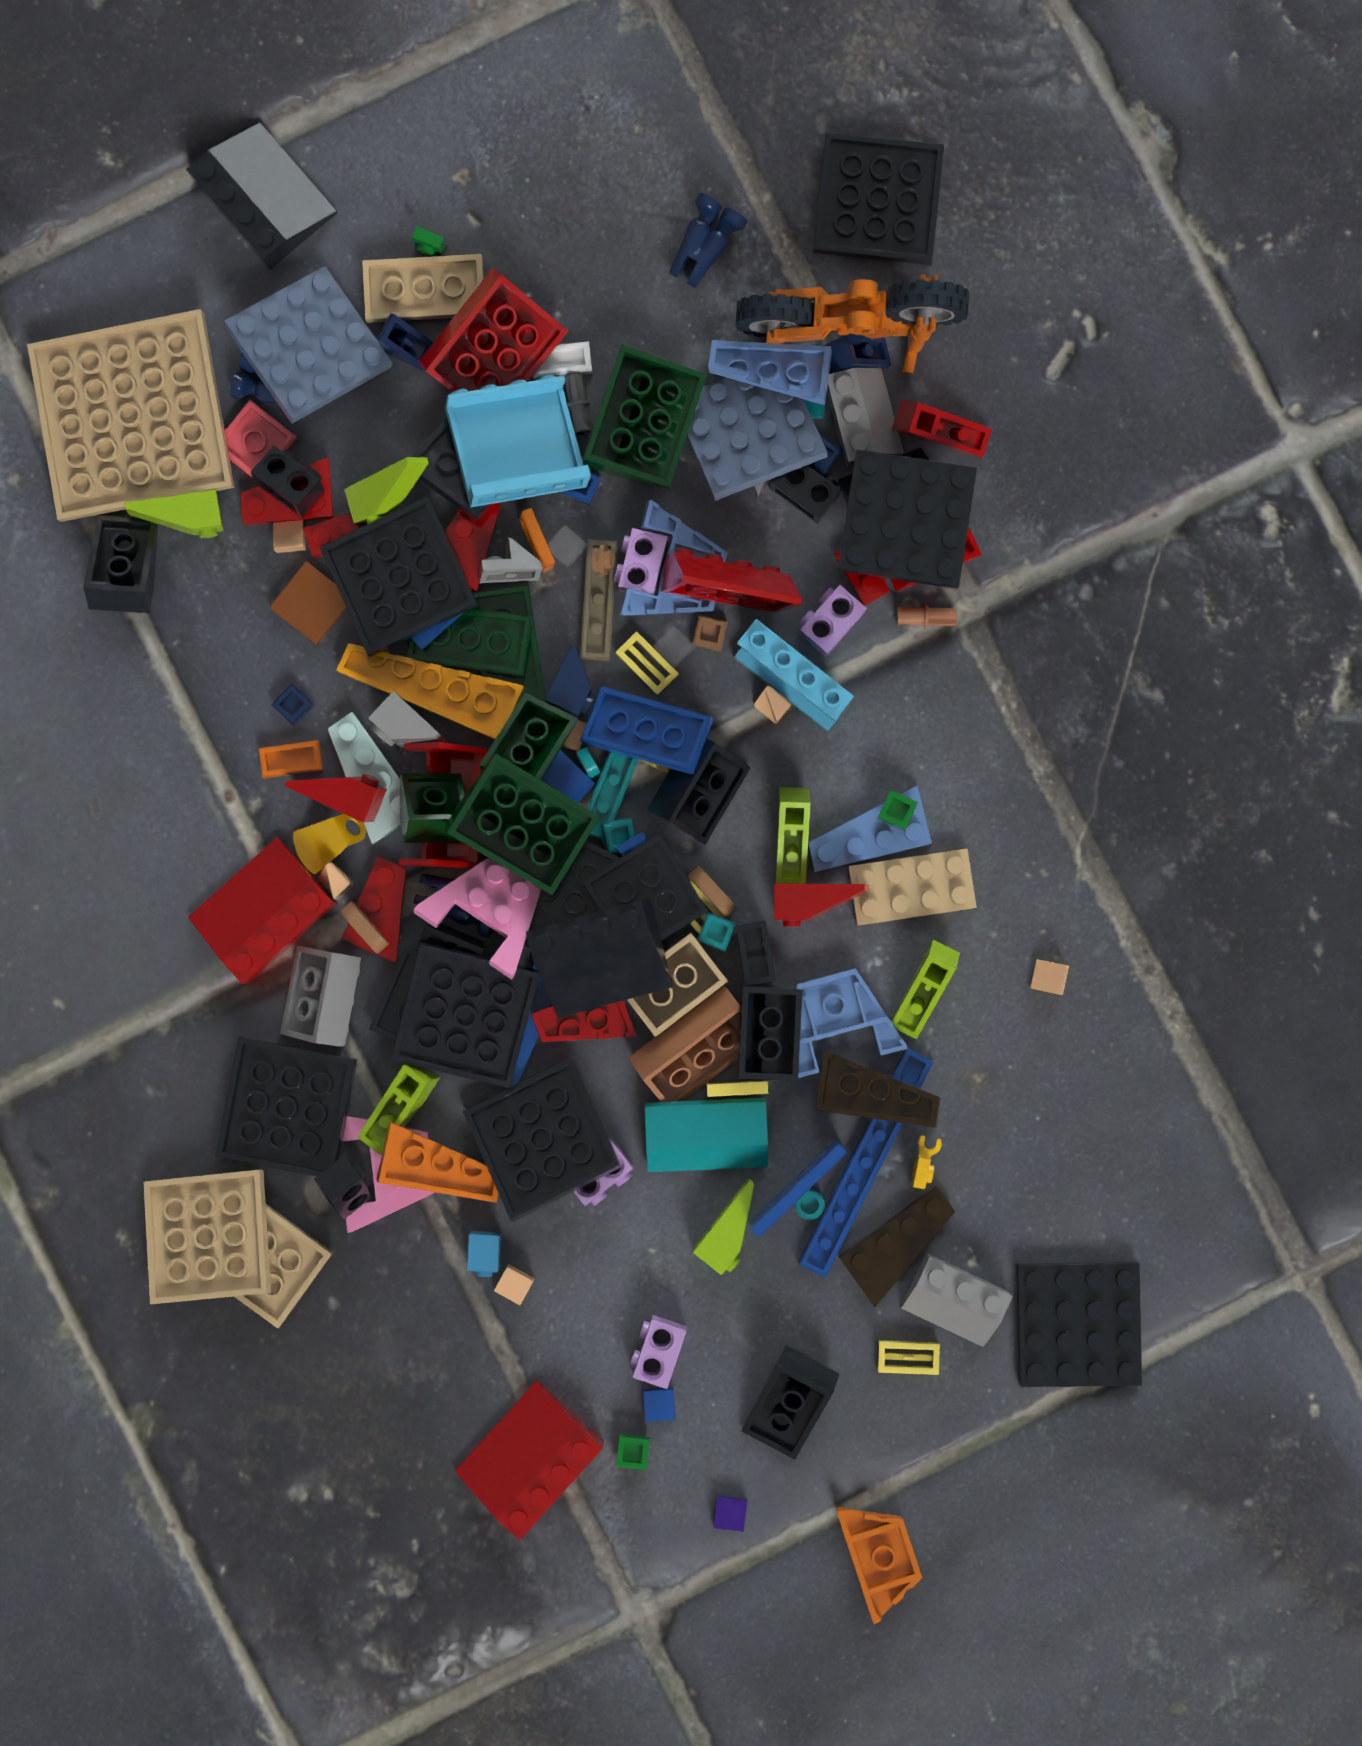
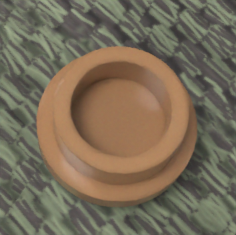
M602 544L599 548H593L591 555L593 571L600 572L601 575H607L610 569L614 568V552L609 550L608 545Z

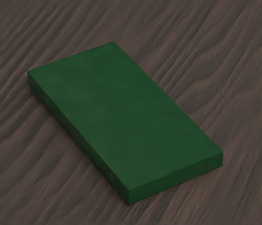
M529 584L473 592L479 605L473 609L534 618ZM533 621L525 677L481 671L482 677H490L522 685L525 687L524 693L546 702L536 628Z
M472 608L458 617L423 650L412 638H409L406 657L429 664L433 663L441 666L525 677L534 618Z

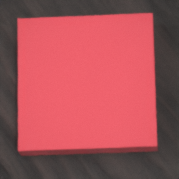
M250 399L225 429L230 461L250 477H252L251 470L273 445L283 452L285 449L289 450L298 439L296 435Z

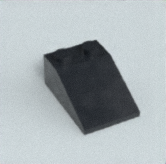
M97 515L84 583V592L89 609L150 613L154 590L158 524L140 518Z
M785 1345L741 1431L795 1460L830 1400L840 1374Z

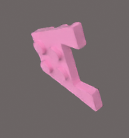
M487 858L416 905L414 913L437 928L454 904H456L505 937V941L490 959L489 965L512 980L516 973L527 937L526 931H529L541 889L492 859Z
M347 1116L342 1142L359 1140L357 1137L368 1119ZM404 1127L429 1139V1132ZM370 1148L376 1201L366 1202L346 1218L347 1233L358 1230L435 1192L378 1183L377 1176L382 1155Z

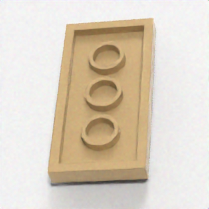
M482 254L363 260L365 320L367 323L386 322L390 313L397 315L404 321L453 318L484 279Z
M968 849L848 866L850 884L869 885L868 892L853 899L857 926L977 908Z

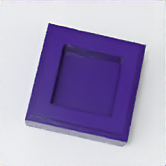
M717 1495L713 1528L744 1532L747 1499Z

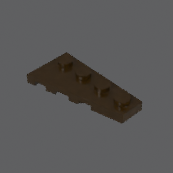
M824 1050L815 1110L937 1128L940 1097Z
M935 1186L838 1257L873 1306L876 1307L955 1211L938 1187Z

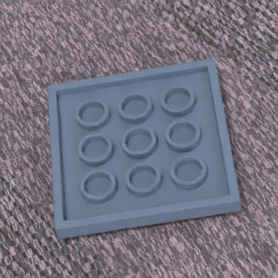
M325 266L224 321L225 329L292 424L392 367L393 362L384 349L380 347L372 332Z
M724 378L703 386L687 438L715 501L828 457L824 443L803 399L730 378Z

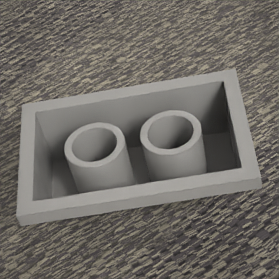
M851 368L829 374L826 396L846 470L854 466L856 449L898 456L904 454L899 432L892 430L895 417L882 369Z
M394 691L368 718L374 723L370 729L391 747L395 743L401 748H404V743H448Z
M297 945L280 1034L312 1043L345 1047L357 978L360 973L361 957Z
M925 1253L900 1308L984 1347L1000 1325L1013 1296L1008 1291Z

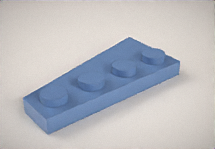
M712 340L708 368L709 373L825 405L832 350L831 346Z
M918 785L901 794L918 802L905 831L877 819L884 805L883 803L808 842L814 872L932 844Z

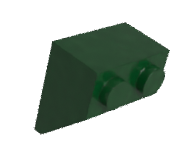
M401 773L400 822L404 843H463L443 829L465 795L461 773Z

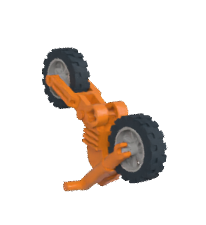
M925 274L919 275V280H916V282L908 280L902 281V284H892V287L889 286L886 292L878 291L877 282L864 279L851 281L848 293L828 295L822 287L789 290L775 289V292H769V294H763V296L751 295L750 298L743 297L741 301L738 300L735 327H737V330L743 331V333L748 335L753 334L756 337L766 336V343L777 344L793 341L823 340L831 331H837L839 335H849V333L865 335V337L870 339L887 336H908L902 373L913 375L917 354L922 350L932 332L936 331V326L938 324L944 326L952 325V323L957 324L967 319L969 290L960 284L954 285L953 282H940L938 275L927 278Z

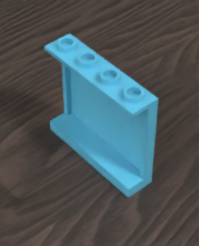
M546 375L536 381L516 380L509 385L499 387L495 384H490L482 387L480 390L468 391L460 389L447 395L445 411L470 508L587 487L591 474L589 466H583L563 391L565 376L555 377L554 375Z
M757 619L737 642L741 649L734 658L767 685L772 686L789 700L791 704L827 732L854 697Z

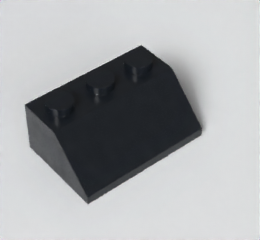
M706 739L694 774L670 769L647 810L706 845L751 767L717 743Z
M742 986L738 1079L798 1081L802 989Z

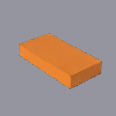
M532 508L521 512L518 521L534 557L542 562V573L548 572L554 567V558Z
M319 740L258 748L262 778L264 779L323 771Z

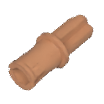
M924 605V608L901 606L897 608V626H924V629H927L928 626H955L957 623V611L954 608H928V605Z

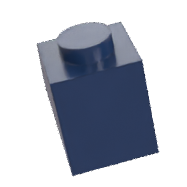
M845 335L823 345L831 346L832 350L829 374L851 368L883 369L891 366L885 337L870 339L862 335Z
M571 646L545 701L564 712L580 718L582 712L588 713L594 697L590 696L592 690L577 648Z

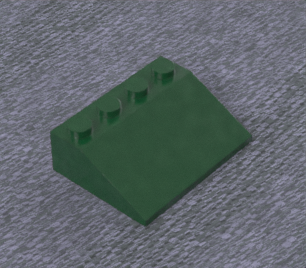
M621 344L584 455L583 465H588L589 468L610 475L669 489L707 374Z
M494 753L463 796L443 829L451 836L553 895L600 816L497 753Z

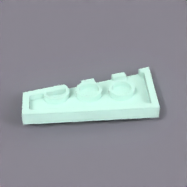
M351 712L329 727L328 731L346 777H362V774H367L379 779L378 785L387 788L375 821L364 823L371 843L374 845L401 826L400 777L356 715Z

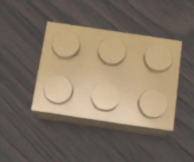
M692 933L665 952L674 987L627 1000L655 1037L728 982Z

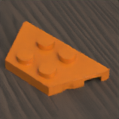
M839 1507L836 1508V1512L873 1624H876L893 1604L896 1605L904 1597L908 1589L913 1588L922 1579L920 1568L902 1516Z

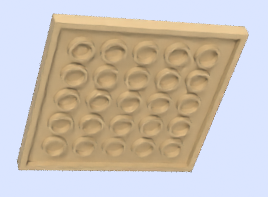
M201 309L27 344L57 520L63 522L126 509L124 502L215 489L216 491L235 488L205 315Z

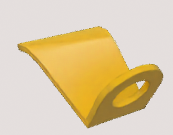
M341 814L294 831L293 842L303 865L312 874L316 875L349 845L363 840L366 836V827L363 822ZM347 820L356 822L359 828L358 835L349 833L346 828Z

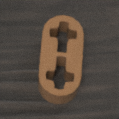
M697 866L687 875L725 918L737 908L700 866Z
M353 901L340 910L343 917L377 954L389 945L384 935Z

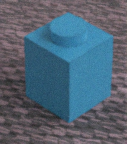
M470 1232L467 1271H474V1276L492 1277L493 1272L499 1271L502 1232Z

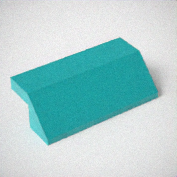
M766 1098L645 1103L648 1172L768 1167Z

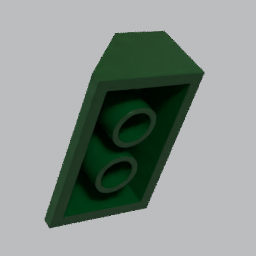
M524 693L479 764L480 773L494 753H497L534 777L542 780L578 722V718Z

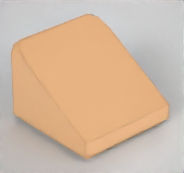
M296 520L273 523V550L276 553L306 550L305 533L303 530L304 521Z
M1036 959L1030 989L1063 995L1069 966Z
M508 1264L494 1291L521 1305L535 1278Z

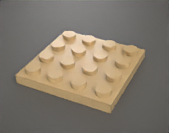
M263 1170L144 1182L150 1304L271 1293Z

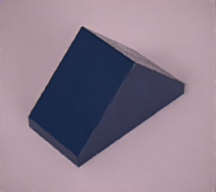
M390 313L377 339L380 347L387 354L420 370L424 369L418 362L434 343L393 313Z

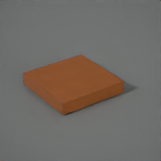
M307 561L269 607L317 646L347 609L337 585Z

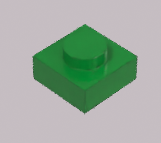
M416 226L412 239L417 250L428 257H433L434 254L443 256L447 248L444 237Z
M890 790L877 819L905 831L918 802Z
M620 1434L616 1467L646 1470L650 1437Z

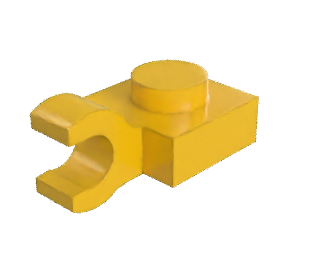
M925 1135L919 1136L917 1141L918 1153L915 1157L910 1182L912 1187L925 1189L926 1183L932 1182L934 1165H930V1158L941 1149L942 1142L940 1138L935 1139V1145L932 1148H926L924 1145Z

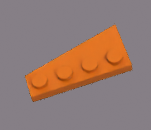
M389 1121L377 1176L378 1183L497 1203L499 1193L486 1164Z

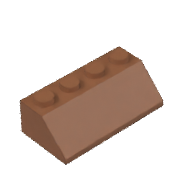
M722 985L628 1057V1060L661 1102L684 1101L738 1059L741 1006L725 985Z

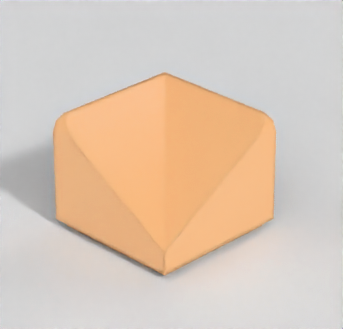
M767 686L754 706L772 722L777 724L790 708L791 702L772 686Z
M329 862L326 864L319 875V881L332 893L335 900H339L354 886V882L336 863Z

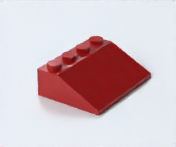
M492 268L418 363L451 392L460 389L468 391L480 390L482 387L490 384H495L497 387L505 386L516 380H526L528 382L564 338L568 330L496 269Z
M676 549V553L673 552L666 556L661 592L771 613H778L802 604V597L790 575L780 573L781 569L778 567L763 566V569L752 568L751 562L735 560L734 564L723 562V557L717 555H705V558L695 557L693 551L686 549Z
M277 837L188 918L241 984H250L338 903L282 840Z
M536 1380L457 1467L455 1473L490 1513L520 1541L603 1449L604 1441Z

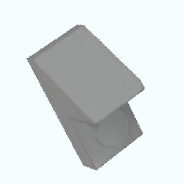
M508 538L505 546L506 559L492 556L481 560L478 570L479 583L538 581L543 567L542 562L512 538Z

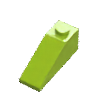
M406 457L345 488L344 491L354 524L367 523L368 525L397 511L429 464L427 457Z
M216 489L124 502L125 508L131 516L191 535H199L200 538L215 537L218 535L217 532L224 531Z
M779 787L776 884H806L811 803L809 788Z
M935 940L931 942L891 1021L896 1030L915 1039L918 1038L957 968L960 952Z
M404 1064L357 1138L382 1155L389 1121L405 1127L426 1101L441 1076L430 1069Z
M750 1178L746 1180L693 1248V1253L720 1275L725 1270L731 1272L741 1259L738 1254L741 1251L754 1188V1182Z

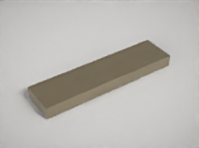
M587 540L581 660L610 661L617 541ZM602 544L608 545L609 550L614 552L615 557L614 568L610 569L607 575L594 572L591 563L593 548H599Z

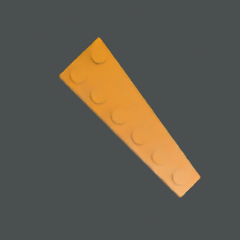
M348 643L336 671L387 694H391L394 691L400 698L410 704L494 740L525 691V687L519 684L482 677L462 670L445 668L441 665L429 664L400 655H392L384 651L369 657L363 646Z

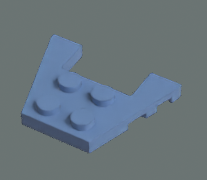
M652 500L647 501L641 528L670 536L666 556L673 552L676 553V549H686L693 551L695 557L705 558V555H717L723 557V562H726L728 552L698 531H694L686 526L675 515L669 514L659 507L660 505ZM665 556L656 595L626 588L619 615L635 616L711 612L714 610L715 602L661 592L666 562Z
M856 968L797 984L796 989H802L798 1078L819 1073L812 1041L872 1025L881 1056L907 1049L906 1043Z

